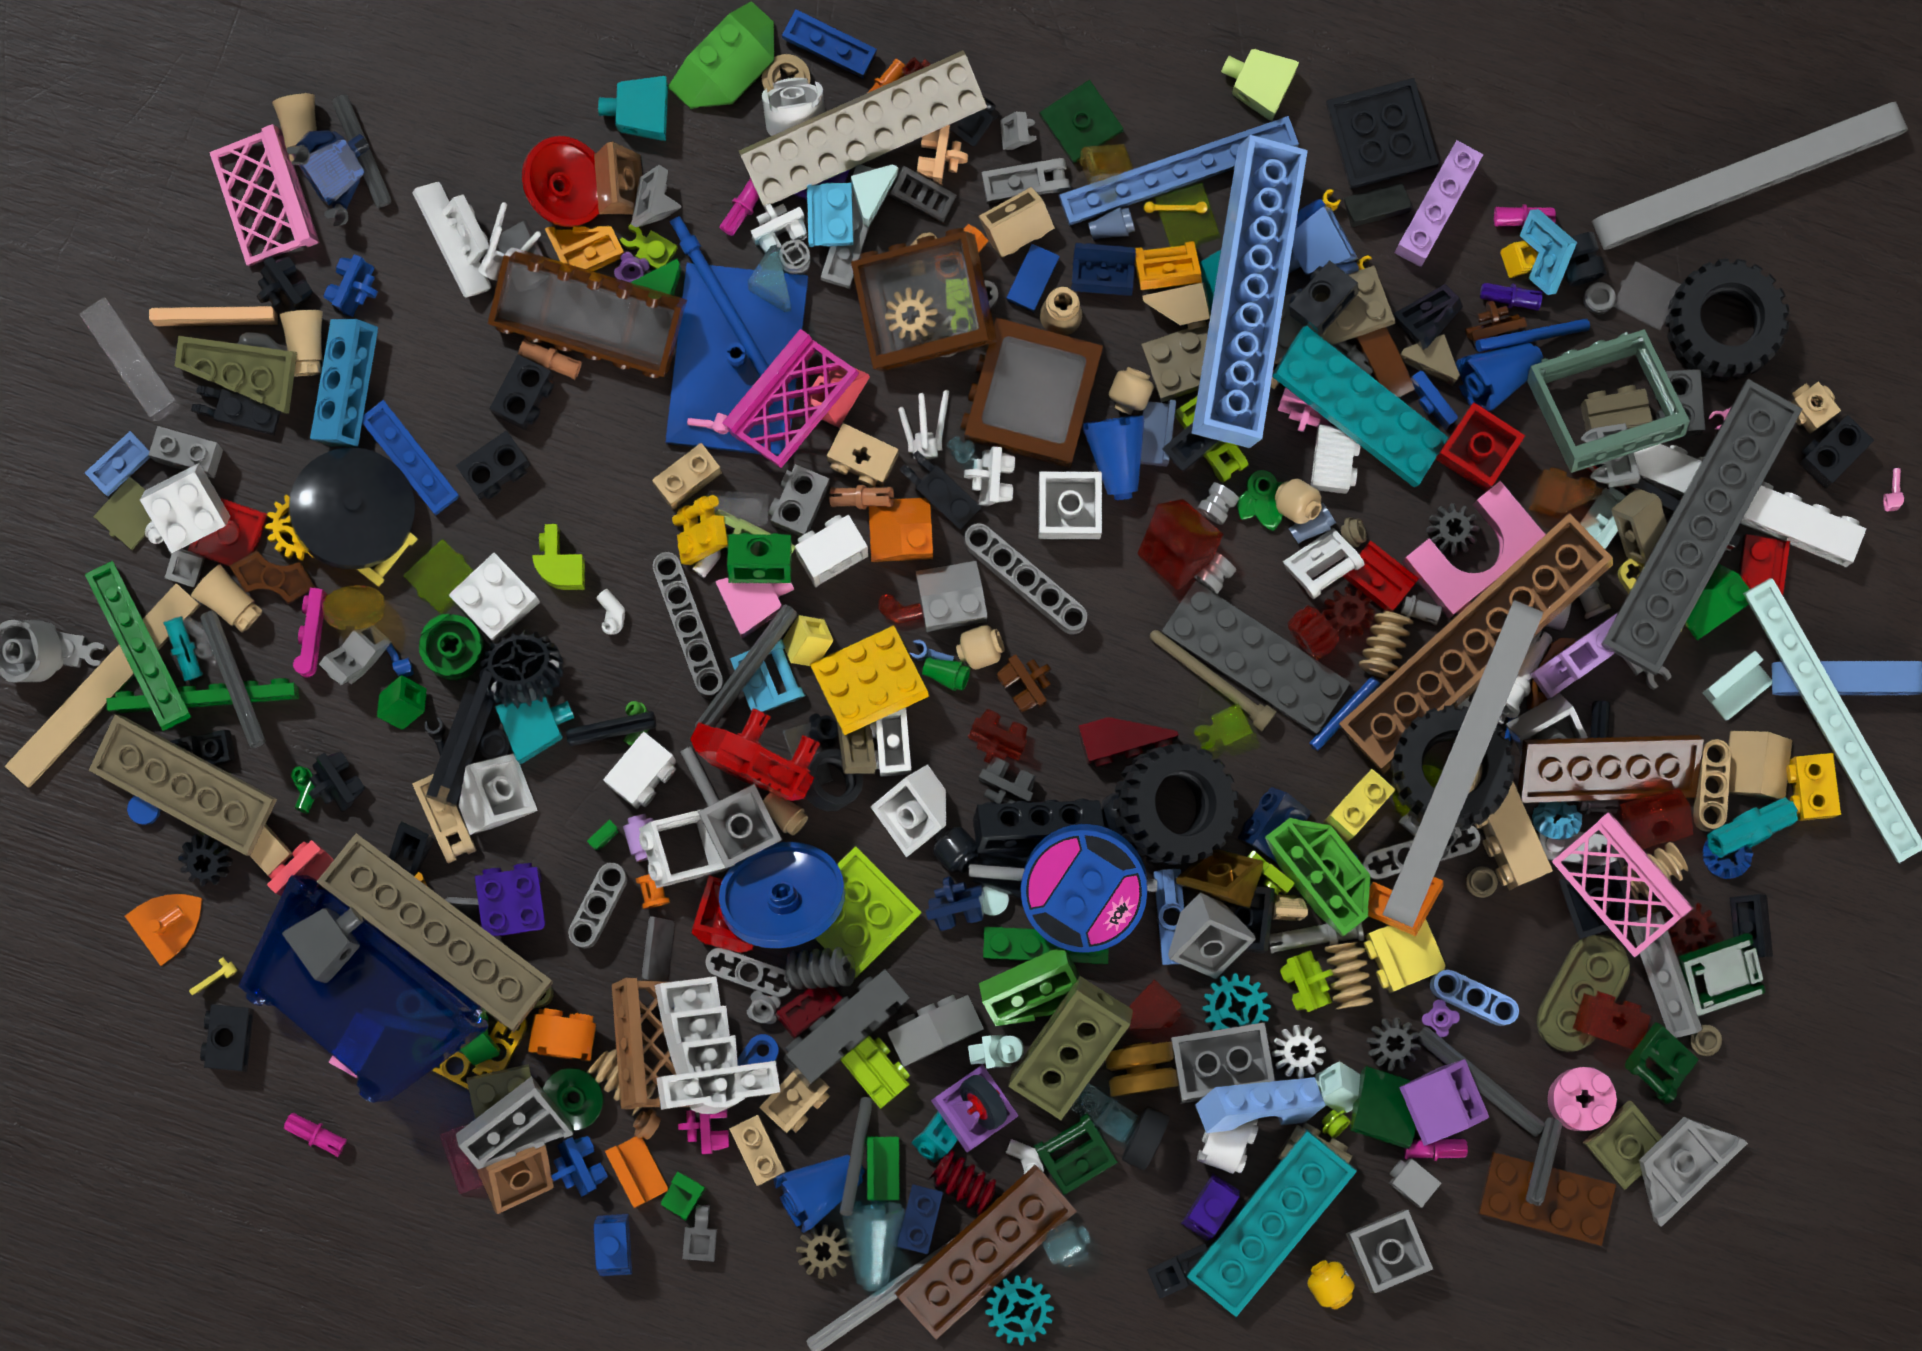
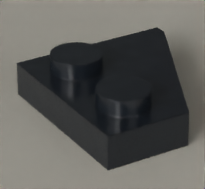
M1444 284L1395 312L1393 315L1396 323L1424 350L1428 348L1463 306L1460 297Z

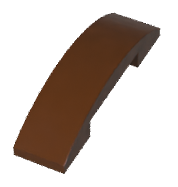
M1386 327L1355 337L1370 368L1373 370V378L1398 398L1415 390L1405 364Z

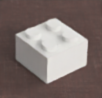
M200 463L145 490L140 499L171 553L225 527L230 518V514Z
M1039 472L1038 539H1100L1102 534V472Z
M837 515L824 524L826 528L815 534L812 530L798 538L799 544L795 545L796 555L815 587L868 557V546L849 515L843 518L841 515Z
M495 553L491 554L449 594L451 599L495 644L500 640V636L504 637L540 603L537 596Z
M643 731L603 780L608 787L635 809H638L640 805L646 807L655 797L656 792L654 788L659 782L666 783L675 773L676 768L674 764L676 760L671 753Z

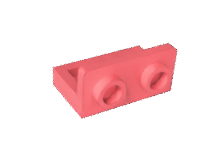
M313 840L308 844L305 841L302 842L292 852L294 858L286 866L284 864L279 865L269 876L272 880L267 886L275 894L280 895L293 908H297L319 886L316 881L334 861Z

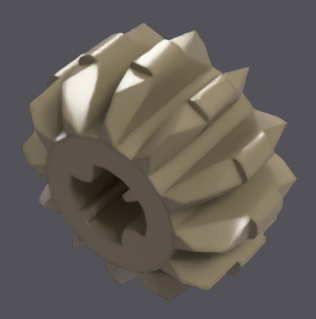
M824 1224L822 1226V1236H819L817 1229L813 1227L810 1230L814 1237L813 1240L806 1235L800 1237L803 1242L809 1245L808 1248L801 1246L796 1248V1252L807 1253L808 1256L801 1258L798 1263L799 1265H804L808 1261L812 1263L806 1271L808 1275L813 1273L815 1267H819L818 1278L823 1279L825 1275L824 1268L828 1267L830 1275L834 1277L837 1273L832 1264L836 1263L843 1269L846 1267V1264L839 1260L838 1257L839 1255L844 1257L850 1256V1251L848 1250L839 1251V1246L847 1244L848 1239L844 1238L839 1242L834 1240L840 1233L838 1228L829 1237L827 1236L828 1225ZM823 1242L830 1245L828 1251L832 1255L828 1260L824 1257L823 1261L816 1257L818 1251L815 1250V1247L818 1243L823 1246Z

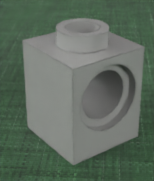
M1408 1159L1406 1162L1400 1160L1390 1172L1393 1178L1389 1184L1418 1208H1422L1441 1185V1182L1413 1159Z

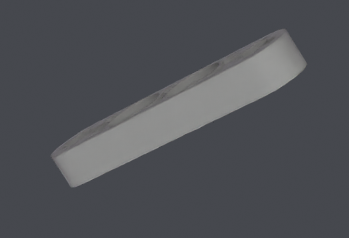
M1474 826L1465 830L1454 827L1458 838L1462 836L1461 831H1465L1467 835L1472 834L1474 840L1469 842L1470 847L1467 848L1464 843L1454 845L1453 848L1456 851L1454 853H1451V848L1445 850L1440 861L1474 851L1479 846L1481 840L1478 830ZM1413 840L1369 853L1363 859L1362 865L1370 874V879L1380 880L1400 874L1403 864L1398 860V852L1402 848L1410 849ZM1392 852V862L1397 870L1392 871L1391 864L1382 867L1381 874H1377L1376 870L1369 869L1368 865L1373 862V857H1376L1378 861H1384L1389 859L1386 853Z

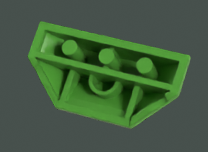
M752 1L729 13L687 56L669 84L668 89L690 109L733 104L774 62V21Z
M1289 818L1265 837L1281 870L1295 883L1294 886L1315 913L1342 937L1368 917L1370 874L1331 825Z

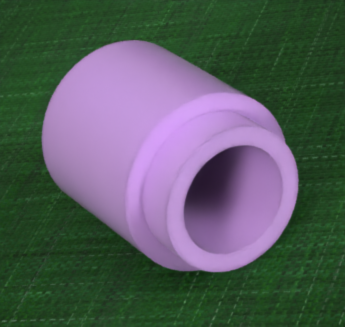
M640 814L628 818L629 824L623 826L632 856H635L636 862L648 860L646 851L640 845L639 828L654 821L653 818L647 819L646 814Z

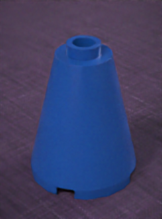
M1528 342L1464 356L1455 363L1463 381V385L1459 386V389L1470 406L1475 402L1488 412H1491L1527 382L1530 367L1541 363L1543 354L1536 345L1533 346Z
M1144 415L1083 423V430L1098 471L1102 472V481L1107 495H1114V500L1133 498L1132 492L1138 491L1145 422Z
M849 1155L785 1172L773 1178L775 1188L781 1186L784 1192L779 1198L786 1212L797 1227L802 1225L801 1232L805 1233L811 1230L842 1201L850 1160ZM862 1164L858 1186L863 1182L862 1175L865 1174Z

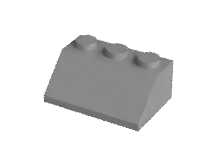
M1265 1022L1171 1038L1174 1052V1069L1177 1070L1179 1082L1177 1089L1180 1104L1200 1101L1215 1087L1275 1081Z

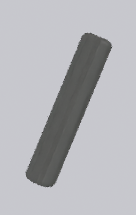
M1552 1117L1547 1118L1545 1121L1526 1195V1201L1536 1206H1540L1545 1199L1562 1129V1123Z

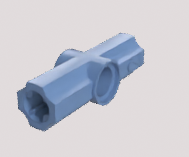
M1181 869L1154 871V879H1157V892H1155L1162 965H1178L1179 963L1170 960L1168 956L1177 925L1171 926L1166 924L1163 919V913L1167 909H1174L1180 915V912L1184 909L1183 888L1176 882V878L1181 874Z

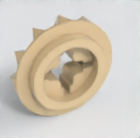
M790 54L774 57V62L762 73V84L764 90L767 88V93L774 89L773 83L781 80L780 69L788 76L795 75L793 78H806L808 84L811 81L810 71L805 62L799 57Z

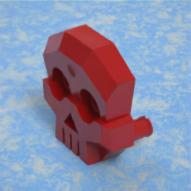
M752 708L742 733L737 735L727 730L714 728L698 722L690 740L695 751L712 766L751 785L755 784L756 787L772 792L782 799L788 801L804 799L815 778L810 774L808 768L818 747L821 745L819 742L802 735L792 759L786 760L760 746L761 744L758 741L771 717L767 714L764 715L765 713Z

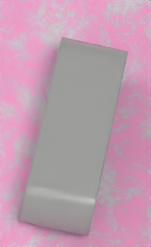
M616 863L603 865L592 882L568 931L571 942L577 947L583 949L591 948L597 943L628 881L627 874L620 865ZM610 870H618L621 874L620 882L615 886H608L604 881L605 874ZM599 897L604 898L607 905L604 912L593 914L590 910L592 900ZM584 925L589 926L592 930L591 938L586 942H579L576 939L577 929Z

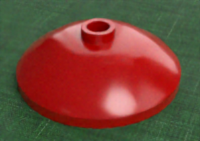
M566 136L547 138L531 149L523 164L522 185L529 203L540 216L559 226H580L599 214L594 154L596 153L583 142ZM553 183L559 186V191L554 188Z

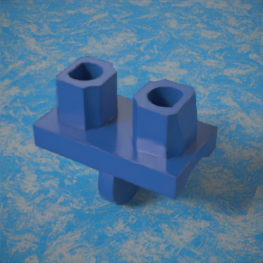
M355 254L352 259L340 258L336 266V273L342 276L343 280L340 286L328 285L323 295L324 298L345 315L353 317L358 304L363 305L366 296L376 298L378 291L371 287L375 279L372 276L375 267Z
M588 1136L575 1140L571 1137L557 1145L562 1157L554 1160L558 1172L551 1175L553 1182L562 1178L566 1189L576 1185L582 1197L595 1190L596 1186L608 1177L601 1163L588 1169L584 1163L583 1157L594 1152V1146Z

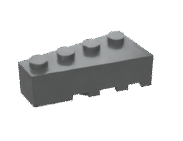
M886 969L874 979L869 976L857 987L859 992L851 999L846 996L833 1007L836 1012L828 1019L822 1016L809 1027L812 1033L805 1039L798 1036L785 1048L788 1053L783 1060L807 1088L899 1011L910 998Z

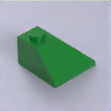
M1719 563L1685 623L1696 640H1699L1749 605L1743 593L1750 590L1738 573Z

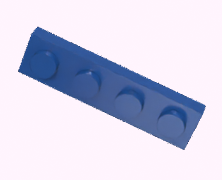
M384 400L363 415V425L393 463L404 473L409 483L435 516L460 497Z

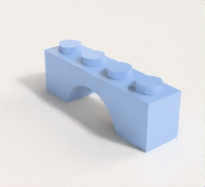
M1315 1077L1215 1087L1195 1104L1206 1133L1231 1131L1252 1120L1269 1116H1278L1281 1125L1305 1123L1326 1106Z

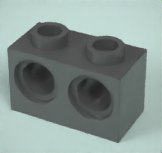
M1701 370L1665 371L1671 383H1680L1684 388V394L1677 396L1690 420L1685 436H1699L1705 430ZM1661 406L1660 410L1657 411L1656 420L1666 417Z

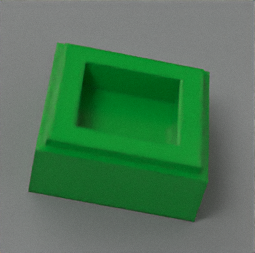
M609 819L587 842L596 851H600L619 833V829Z

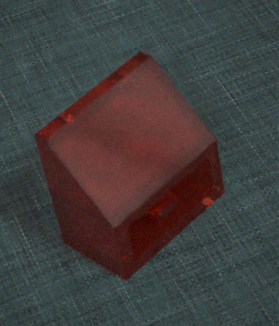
M1184 499L1160 503L1155 509L1137 554L1177 590L1186 585L1213 560L1223 533Z

